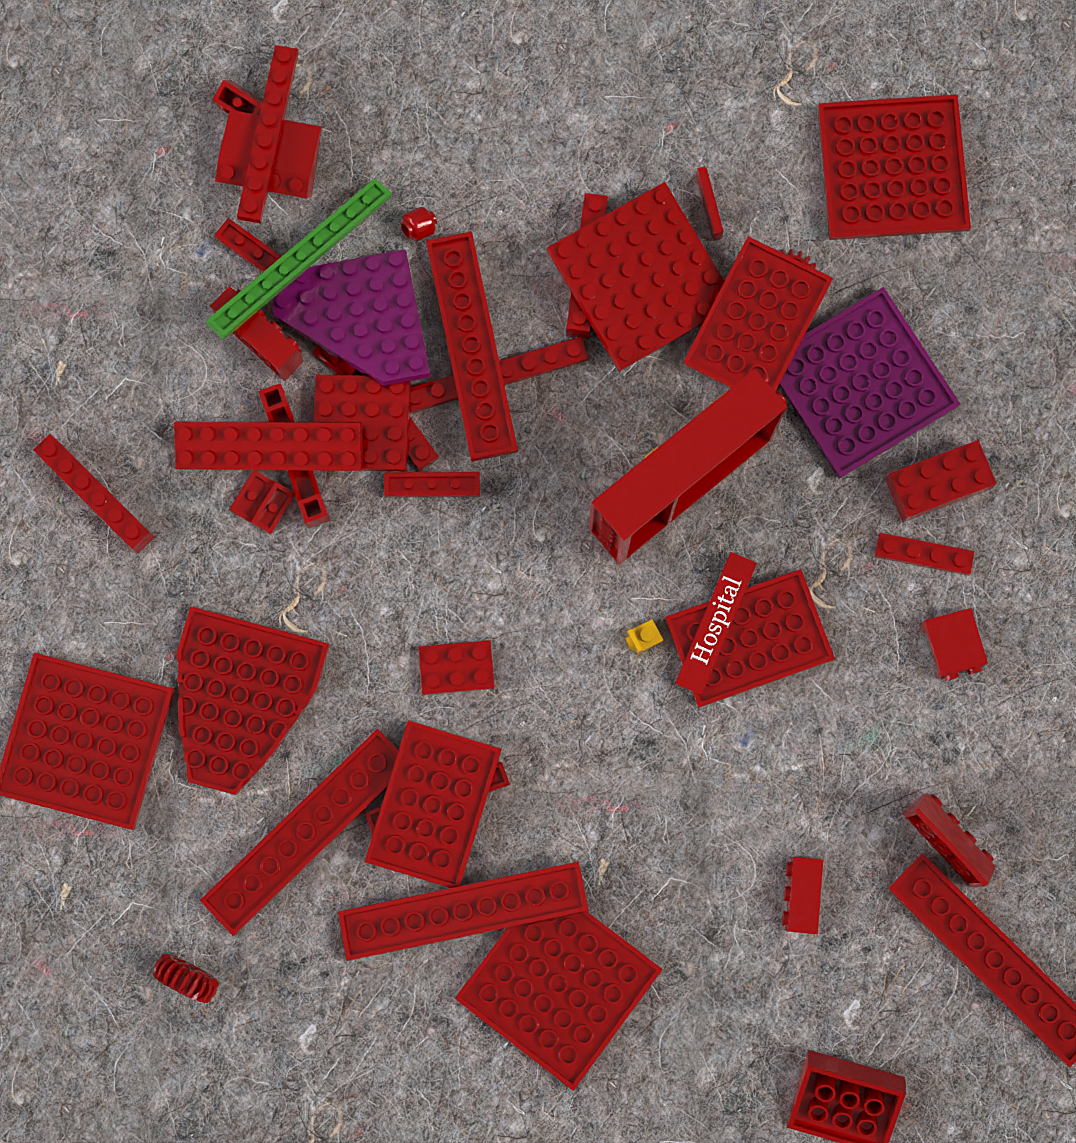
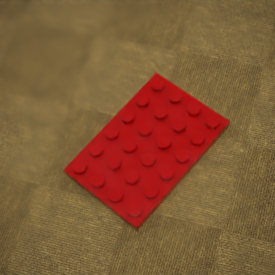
M748 236L683 365L729 388H732L755 369L758 373L762 372L770 381L769 386L776 392L833 277Z
M801 569L746 589L702 695L692 691L697 708L835 660ZM710 601L665 617L682 665Z
M408 720L364 862L445 887H459L502 748Z

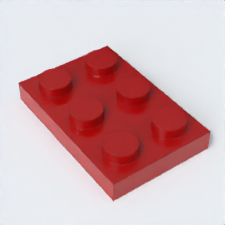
M491 640L418 646L422 695L495 689Z

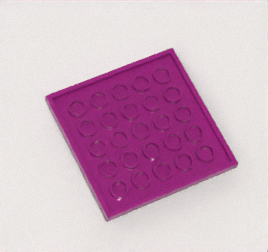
M884 287L805 333L779 384V387L839 479L961 405Z

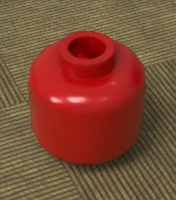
M418 207L403 216L401 229L408 239L420 241L435 233L437 218L432 211L429 212L424 207Z

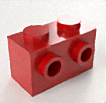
M223 80L212 99L219 104V108L228 114L231 109L259 115L263 101L232 80Z

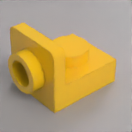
M653 619L634 629L627 630L626 634L628 637L625 638L631 651L635 650L637 655L663 642V638Z

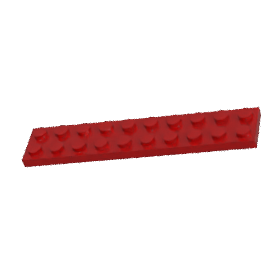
M472 231L427 240L426 243L471 462L517 453L516 437Z
M377 728L199 901L232 936H235L388 787L399 750Z
M921 853L887 889L1070 1068L1076 1062V1004Z
M578 861L339 911L338 916L346 961H352L589 911Z

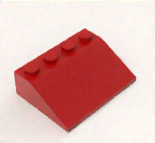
M230 109L218 156L216 182L243 187L259 119L258 114ZM284 119L269 192L306 199L312 197L322 126Z
M928 793L923 794L902 814L969 887H985L996 868L992 863L993 857L985 849L981 851L975 845L977 840L967 830L965 832L962 831L958 826L960 823L952 813L949 812L947 814L941 808L943 804L934 794L931 796Z
M808 1049L787 1128L838 1143H889L906 1096L905 1077Z

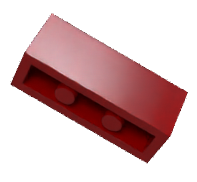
M791 857V862L787 861L786 876H789V886L784 888V901H788L787 911L782 913V926H786L785 931L818 935L823 873L822 859Z

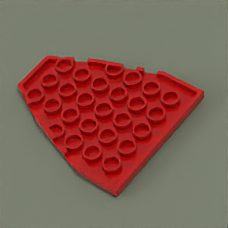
M190 606L177 649L179 733L182 738L188 782L237 795L274 755L317 692L330 644Z

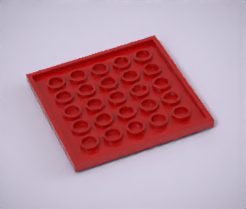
M958 94L818 104L829 240L970 231L971 222Z
M665 182L550 245L546 249L619 372L703 324L725 282Z
M34 653L0 765V796L135 830L175 689Z
M583 912L507 928L455 997V1000L574 1091L663 969L589 912Z

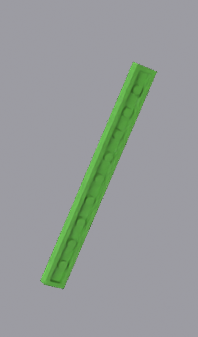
M374 178L208 318L206 325L222 340H225L388 201L392 193Z

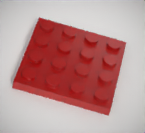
M316 375L313 422H362V471H407L411 381L383 386L376 382V379L366 375Z

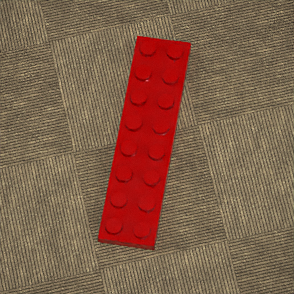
M174 422L176 469L363 470L362 422Z

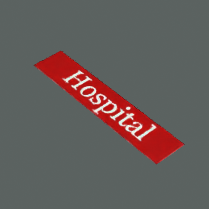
M730 552L675 684L702 695L757 562Z

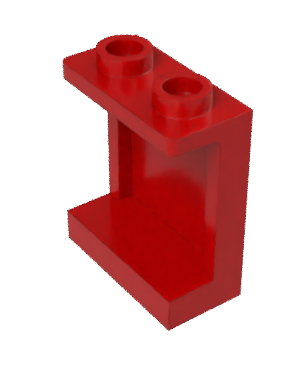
M971 608L924 620L920 623L923 633H927L938 670L936 674L937 679L944 677L945 681L959 678L958 673L967 671L968 675L983 671L982 667L988 664Z

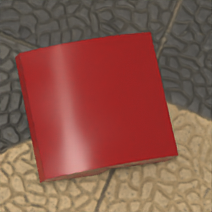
M252 470L230 506L229 511L265 532L272 534L294 498L295 493L260 472Z

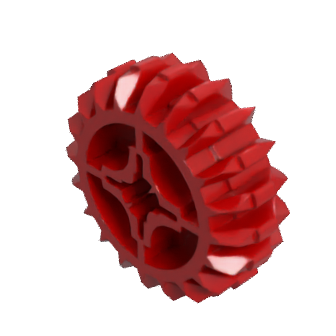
M161 955L154 966L155 968L152 973L155 979L193 1000L208 1003L218 991L219 982L216 978L195 965L173 955Z

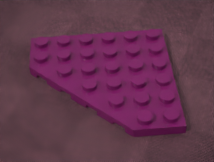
M406 249L309 267L272 299L276 321L291 327L296 333L307 340H312L319 344L322 349L335 357H340L347 361L350 366L363 374L370 375L383 386L431 377Z

